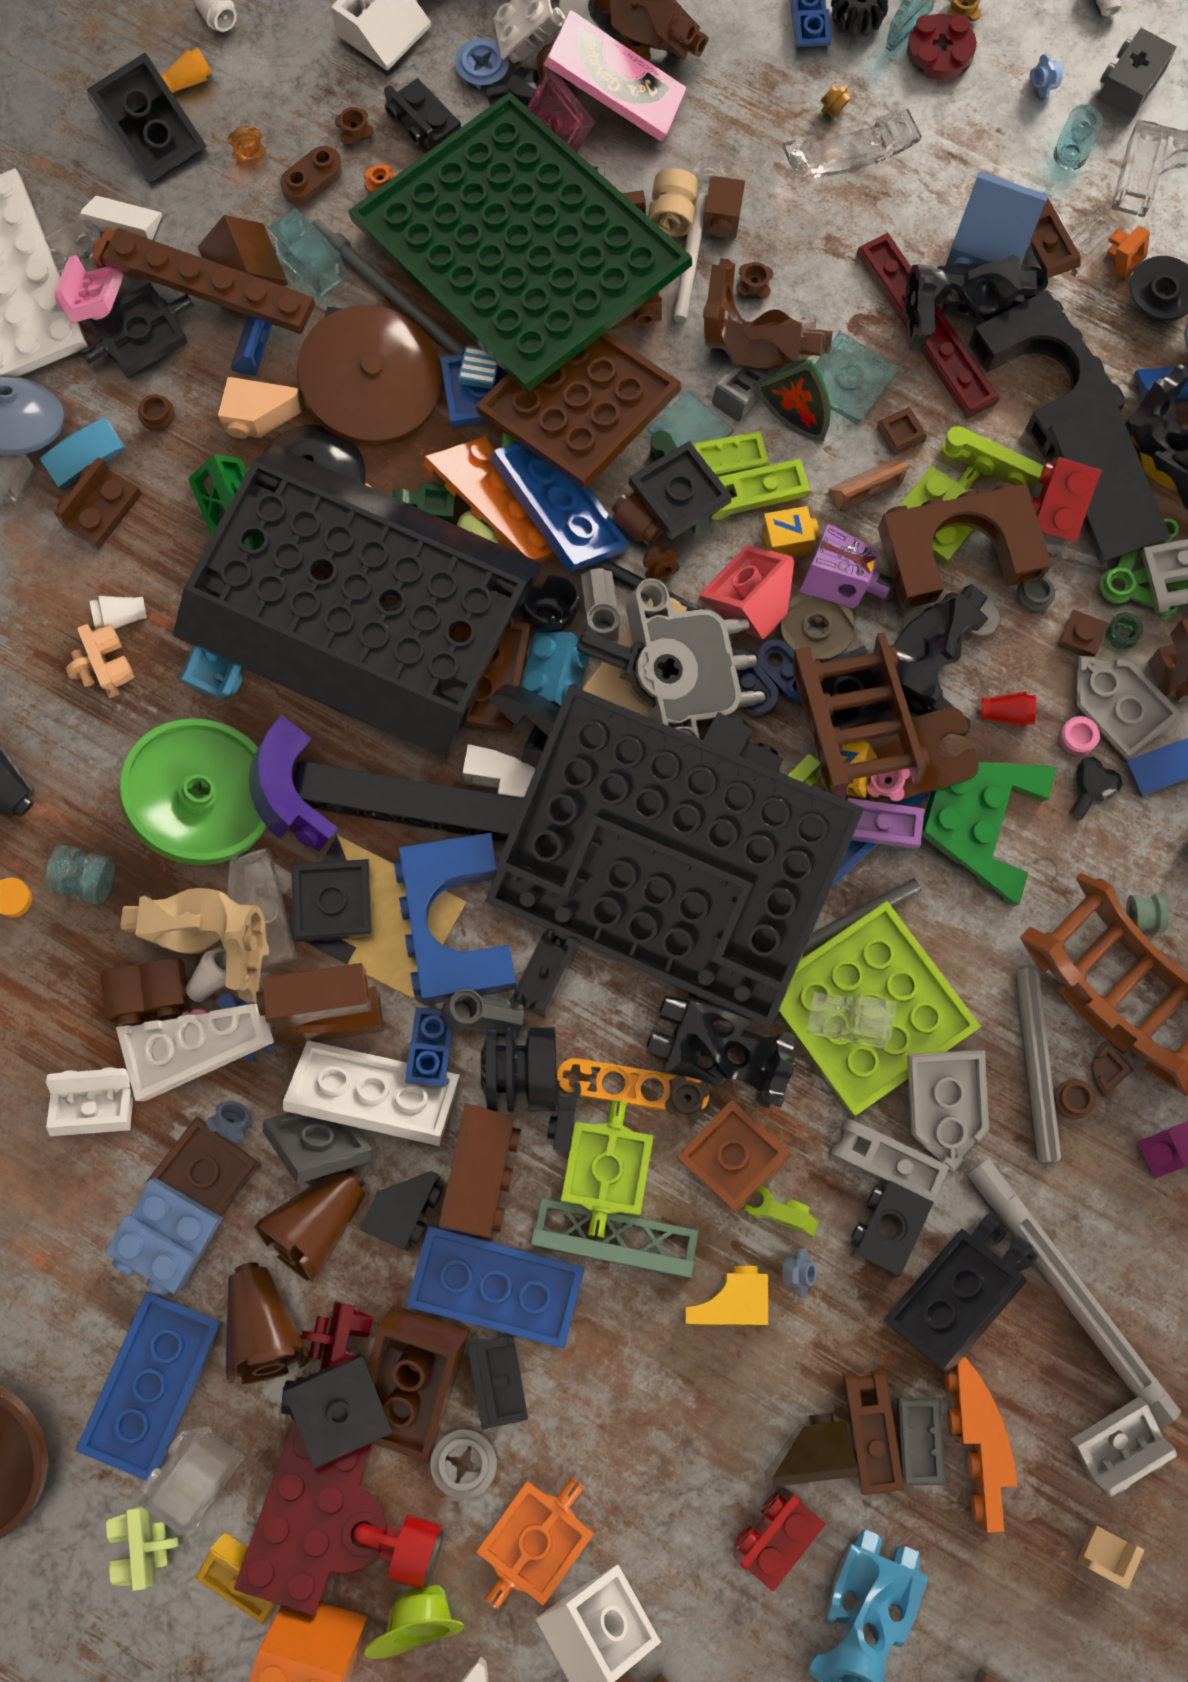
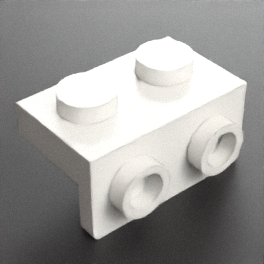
M108 1067L93 1071L77 1072L68 1070L62 1073L47 1074L46 1085L51 1095L46 1129L50 1136L130 1130L134 1094L126 1069Z

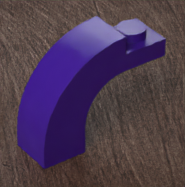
M281 715L269 729L254 754L249 773L252 801L260 818L276 837L281 839L286 831L290 829L295 833L300 843L307 847H313L316 851L320 852L338 828L305 803L296 792L292 781V767L312 738Z

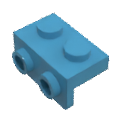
M535 632L521 688L541 695L561 708L570 685L581 689L585 668L589 663V656L577 651L579 637L573 632Z
M193 646L178 681L214 699L221 700L229 696L230 693L233 695L236 693L242 682L243 674L239 673L240 666Z

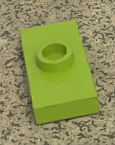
M761 431L692 443L717 477L769 465Z

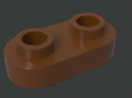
M320 146L310 151L286 170L280 179L284 198L292 204L303 205L313 200L338 180L342 174V163L339 153L331 147ZM296 180H302L300 183H294Z

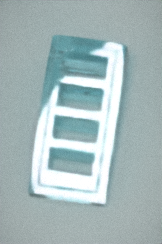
M902 0L890 24L886 43L887 50L890 52L894 51L911 33L917 19L922 15H928L933 10L935 0Z

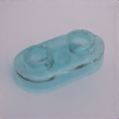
M1079 105L1070 112L1053 152L1056 163L1062 168L1075 170L1081 168L1086 163L1103 125V116L1097 108L1091 105Z

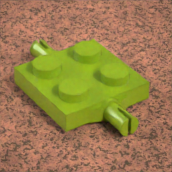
M931 465L899 506H907L909 509L921 506L924 502L934 498H942L943 501L956 499L960 494L970 491L969 488L980 477V473L976 469L971 475L974 467L968 466L956 481ZM962 525L951 526L938 532L933 537L932 543L935 559L946 565L975 528Z
M610 1100L611 1104L607 1123L593 1125L575 1121L561 1203L582 1206L592 1212L587 1236L590 1237L595 1236L596 1224L599 1222L597 1238L604 1239L607 1215L617 1213L638 1217L641 1215L654 1135L633 1132L623 1126L627 1103L620 1101L618 1116H616L618 1100Z

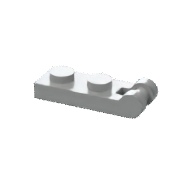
M848 1118L845 1119L841 1128L844 1132L839 1144H834L830 1152L831 1157L860 1169L884 1182L891 1180L935 1202L950 1166L859 1122ZM858 1139L869 1143L864 1156L853 1151Z

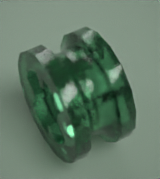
M1122 612L1114 616L1106 628L1105 635L1107 641L1113 647L1122 650L1129 649L1140 639L1144 627L1138 616L1133 613ZM1120 625L1124 629L1130 627L1132 632L1129 636L1125 633L1119 634L1117 632Z

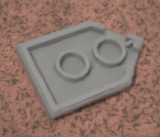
M1078 656L1076 707L1085 717L1091 719L1098 726L1099 732L1126 761L1136 756L1183 716L1132 660L1116 659L1115 661L1099 660L1089 656Z
M985 1050L908 1054L911 1135L940 1162L950 1166L949 1170L954 1173L964 1161L963 1157L989 1131Z

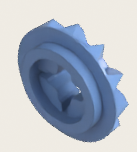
M485 38L471 40L465 43L456 54L455 67L457 76L463 78L466 86L474 84L478 90L482 85L494 86L497 81H504L505 74L509 70V56L504 60L501 58L498 42ZM486 61L488 62V69L486 67H481L479 70L477 69V62L479 64H483Z

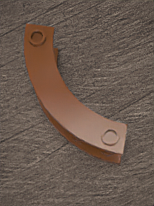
M1080 873L1076 880L1086 897L1052 933L1047 932L1044 934L1029 927L1020 936V939L1041 972L1046 973L1049 969L1059 981L1060 985L1056 988L1057 992L1095 1031L1122 1054L1131 1050L1147 1062L1143 1068L1145 1071L1187 1096L1188 1039L1177 1051L1169 1052L1155 1043L1151 1037L1185 1000L1188 1002V974L1170 961L1139 930L1115 896V889L1104 879L1098 878L1096 880ZM1096 911L1108 928L1073 964L1064 951V943ZM1119 940L1138 960L1105 996H1102L1086 981V974ZM1151 971L1172 991L1139 1027L1132 1026L1117 1013V1006L1142 978Z

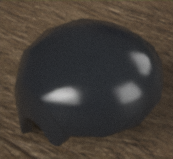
M555 575L547 576L542 585L532 586L521 609L524 619L541 632L561 631L569 627L579 609L580 595L578 588L567 578Z

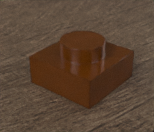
M1073 609L1067 620L1058 647L1081 656L1095 657L1108 622Z

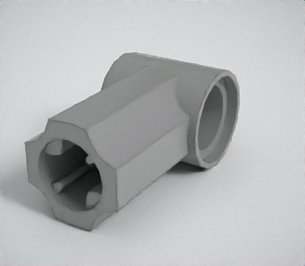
M603 568L590 569L587 573L580 576L587 631L617 642L620 632V614L617 609L612 571H607ZM600 622H607L611 627L604 630L597 628L595 625Z

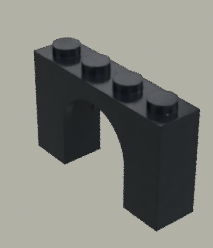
M1048 290L976 326L968 346L987 373L1025 354L1049 356L1059 362L1067 371L1071 381V391L1065 396L1034 411L1025 428L1044 457L1056 452L1047 431L1052 424L1117 403L1120 412L1123 409L1126 401L1120 387L1113 384L1104 371L1101 360L1097 356H1093L1086 346L1080 330L1073 327L1065 315L1062 304L1054 300Z

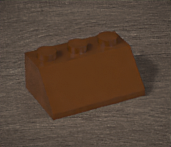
M464 1104L439 1226L443 1230L492 1240L493 1231L501 1232L505 1215V1208L499 1207L501 1192H509L513 1176V1168L507 1167L510 1151L517 1153L521 1137V1129L515 1128V1117L477 1105Z

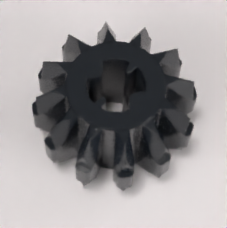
M831 0L833 22L839 23L841 32L847 29L851 30L853 37L858 31L868 36L871 29L879 30V27L882 25L885 16H887L888 1Z

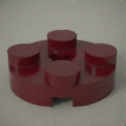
M950 14L920 16L910 33L907 45L908 59L914 68L915 64H917L919 68L924 70L923 75L936 80H949L961 75L962 70L971 65L977 47L976 36L970 28L969 19L963 15L953 16ZM944 43L948 46L946 51H941L940 47L934 44Z

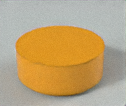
M11 877L0 880V914L8 918H16L25 914L33 900L30 888L17 878Z

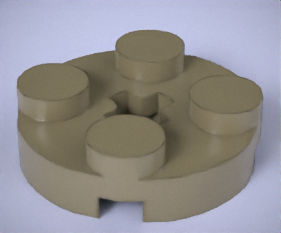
M801 593L790 600L788 613L780 621V638L794 650L810 647L813 659L824 663L846 652L853 637L854 617L848 606ZM814 620L817 624L823 622L826 625L822 635L812 634L809 631L810 621Z

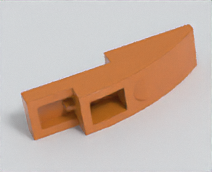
M963 1357L948 1375L944 1373L946 1390L952 1391L953 1408L948 1409L947 1413L948 1428L951 1435L955 1434L956 1442L973 1445V1451H968L967 1453L970 1478H975L976 1495H972L970 1500L973 1521L979 1522V1529L985 1532H1004L1001 1487H1018L1014 1458L1002 1417L991 1393L978 1372L967 1358Z

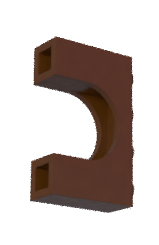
M1004 483L996 486L992 491L984 493L972 490L960 494L956 499L943 501L942 498H934L914 508L908 509L907 506H897L889 509L883 515L878 531L890 574L893 578L900 609L933 603L938 600L944 588L933 553V537L941 530L951 526L962 525L975 528L992 541L996 548L1007 586L1042 579L1052 564L1027 483L1016 486L1013 483Z
M362 963L261 978L263 990L256 992L259 1015H265L266 1022L270 1023L273 1029H276L279 1035L283 1036L291 1045L305 1044L307 1040L318 1042L384 1031L380 993L376 986L368 987L367 971Z

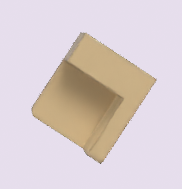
M1092 1524L1076 1564L1128 1590L1144 1549Z

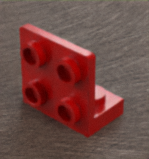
M784 1489L781 1494L774 1491L762 1505L760 1512L764 1516L755 1528L747 1525L733 1543L737 1549L733 1556L738 1564L745 1570L748 1569L772 1592H774L826 1525L787 1489Z

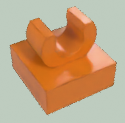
M1137 226L1128 235L1126 232L1117 229L1108 238V242L1113 244L1107 250V255L1115 259L1114 273L1126 279L1147 257L1150 231Z

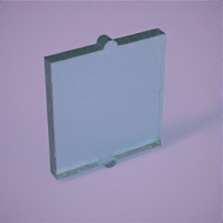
M687 390L671 407H665L664 414L648 428V432L651 435L657 431L669 433L678 448L688 441L697 443L729 437L734 432V428Z

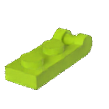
M954 426L948 431L941 449V456L947 462L960 460L973 466L975 470L977 469L983 475H992L1006 483H1013L1014 486L1027 483L1030 494H1032L1044 465L960 426Z
M801 458L718 477L728 491L733 490L734 498H732L730 504L712 514L711 518L713 520H722L731 514L809 497L810 487Z

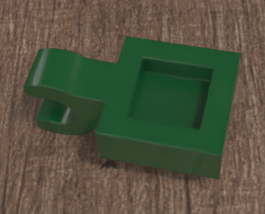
M419 483L418 492L393 489L392 497L453 524L455 497L444 487L445 484Z

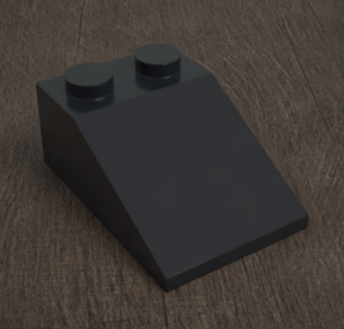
M146 52L87 89L88 99L149 184L207 147Z

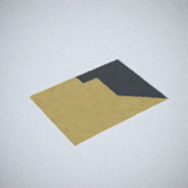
M337 835L322 862L369 859L373 937L304 942L347 965L362 963L368 976L413 999L414 992L411 972H417L418 969L416 957L408 958L405 935L412 934L410 919H402L399 900L400 897H406L405 883H397L393 863ZM447 891L443 892L434 901L428 916L429 931L442 945L466 904V901ZM293 912L282 929L292 936Z

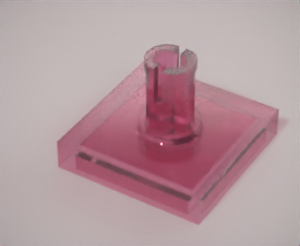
M547 72L527 108L572 149L578 152L595 121L556 72Z

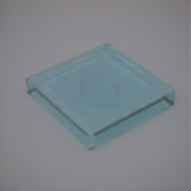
M841 331L832 340L830 353H823L814 364L828 390L831 409L858 426L899 370V367Z

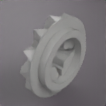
M456 1430L444 1436L435 1446L430 1462L431 1474L437 1487L446 1495L455 1499L474 1498L482 1494L491 1485L496 1474L497 1457L490 1441L477 1431ZM471 1446L470 1454L472 1455L470 1461L476 1464V1467L480 1468L481 1472L467 1470L464 1476L461 1477L460 1482H457L458 1466L453 1464V1461L448 1460L447 1456L452 1458L454 1456L462 1457L464 1451L466 1452L468 1447Z

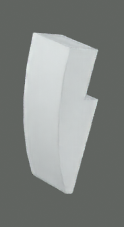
M468 744L463 777L467 785L498 789V795L524 799L536 768L501 752Z

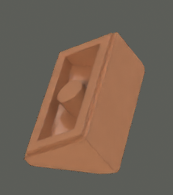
M886 461L830 487L829 494L839 511L846 510L901 484L909 465L906 461Z

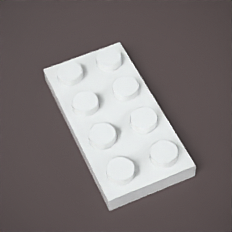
M307 1040L283 1100V1111L440 1146L458 1089L460 1074L447 1072L445 1087L405 1083L408 1064L406 1062Z

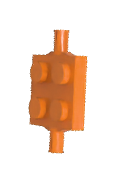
M572 1476L557 1497L544 1493L527 1480L477 1549L476 1553L493 1565L500 1577L488 1595L485 1596V1600L491 1603L497 1593L502 1590L492 1605L496 1609H500V1606L513 1588L528 1593L544 1606L594 1535L591 1529L576 1518L570 1508L582 1490L585 1489L579 1482L573 1492L568 1495L577 1482Z

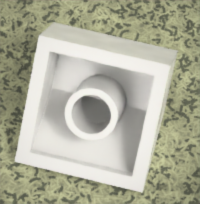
M619 1565L610 1568L565 1596L536 1618L541 1631L569 1682H615L661 1643Z

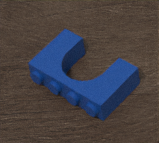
M491 833L399 847L401 860H395L394 867L397 883H405L406 897H400L399 900L402 919H410L412 934L405 935L408 958L416 957L418 971L411 972L414 996L422 995L424 1005L447 1002L457 991L462 989H471L480 996L516 990L510 945L466 952L455 951L440 944L428 928L430 909L434 901L443 892L459 885L494 880L497 867Z

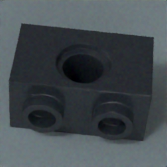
M891 1180L883 1183L881 1188L875 1185L865 1206L871 1210L865 1224L858 1222L849 1240V1244L854 1246L850 1256L893 1278L900 1277L934 1202ZM883 1216L891 1217L897 1224V1234L893 1239L884 1237L879 1231L878 1224Z

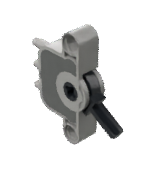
M649 578L643 580L626 599V612L633 644L629 648L589 631H583L577 642V651L579 653L622 669L620 678L627 681L631 693L640 703L651 708L648 711L649 718L696 738H699L697 727L711 725L718 712L727 716V714L733 713L737 708L754 706L757 703H763L765 700V694L762 691L741 692L737 670L756 666L757 658L755 655L746 656L745 654L733 656L729 634L748 630L749 621L737 618L723 620L719 614L705 609L673 613L669 592L666 586L657 579ZM641 594H645L652 599L653 607H649L642 602Z

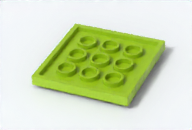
M888 901L800 960L778 1013L791 1033L796 1035V1040L853 1118L908 1080V1054L947 1052L981 1028V1025Z

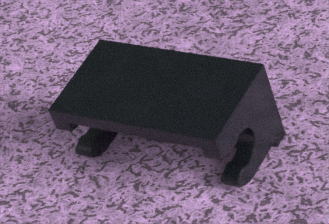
M547 929L542 934L510 1001L523 1005V1009L546 1019L578 952V941L567 937L565 940L554 935L555 932Z
M514 1336L468 1344L482 1430L528 1420Z

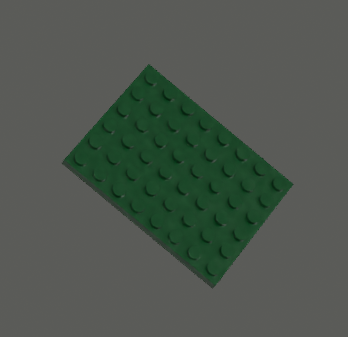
M510 92L348 211L351 221L527 393L692 266V256Z

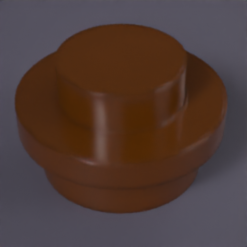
M157 394L146 396L138 408L140 422L150 430H162L168 427L175 416L172 403L167 398Z
M1071 1079L1063 1082L1057 1088L1055 1104L1059 1112L1065 1117L1081 1119L1089 1115L1094 1109L1095 1094L1086 1082Z

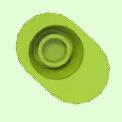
M442 1586L424 1587L423 1590L412 1589L401 1595L389 1611L387 1633L370 1642L365 1647L363 1653L366 1658L384 1659L397 1656L428 1642L454 1636L464 1629V1625L460 1621L452 1620L446 1594Z

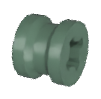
M1153 894L1150 898H1142L1140 895H1130L1128 897L1126 913L1141 932L1145 929H1152L1156 933L1167 930L1169 911L1163 894Z

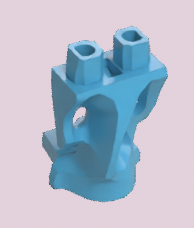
M862 1530L854 1544L850 1545L839 1561L825 1622L833 1624L835 1621L844 1623L845 1627L837 1647L828 1653L817 1655L810 1663L808 1673L817 1680L816 1682H886L884 1676L888 1653L892 1645L902 1647L905 1644L927 1585L928 1576L919 1572L920 1553L906 1546H898L894 1551L892 1561L879 1556L883 1539L879 1535L867 1530ZM847 1592H852L856 1600V1605L851 1611H846L842 1606L843 1597ZM890 1606H897L900 1610L899 1622H893L890 1618L888 1611ZM867 1624L876 1641L874 1646L868 1644L864 1639L863 1625Z

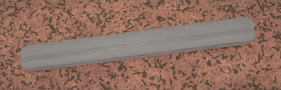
M1023 968L1017 971L1016 979L1037 1158L1042 1163H1053L1061 1159L1040 977L1038 969Z

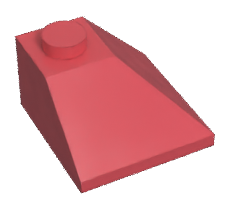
M746 545L699 596L725 620L734 618L747 619L749 621V628L746 631H740L741 633L764 639L777 628V624L788 613L794 560L789 555Z

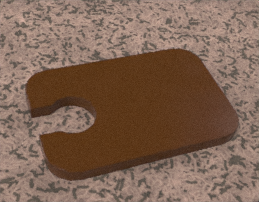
M948 707L911 718L919 745H924L927 749L929 768L925 769L920 785L913 786L911 776L905 779L903 786L905 796L900 801L963 783L976 776L979 770V761L975 748L965 750L955 758H946L938 750L939 742L944 736L970 732L962 711L958 708ZM898 734L866 740L870 743L877 759L903 754ZM890 777L885 779L886 784H890L892 782V778ZM867 793L870 801L895 803L890 797L883 795L873 797Z

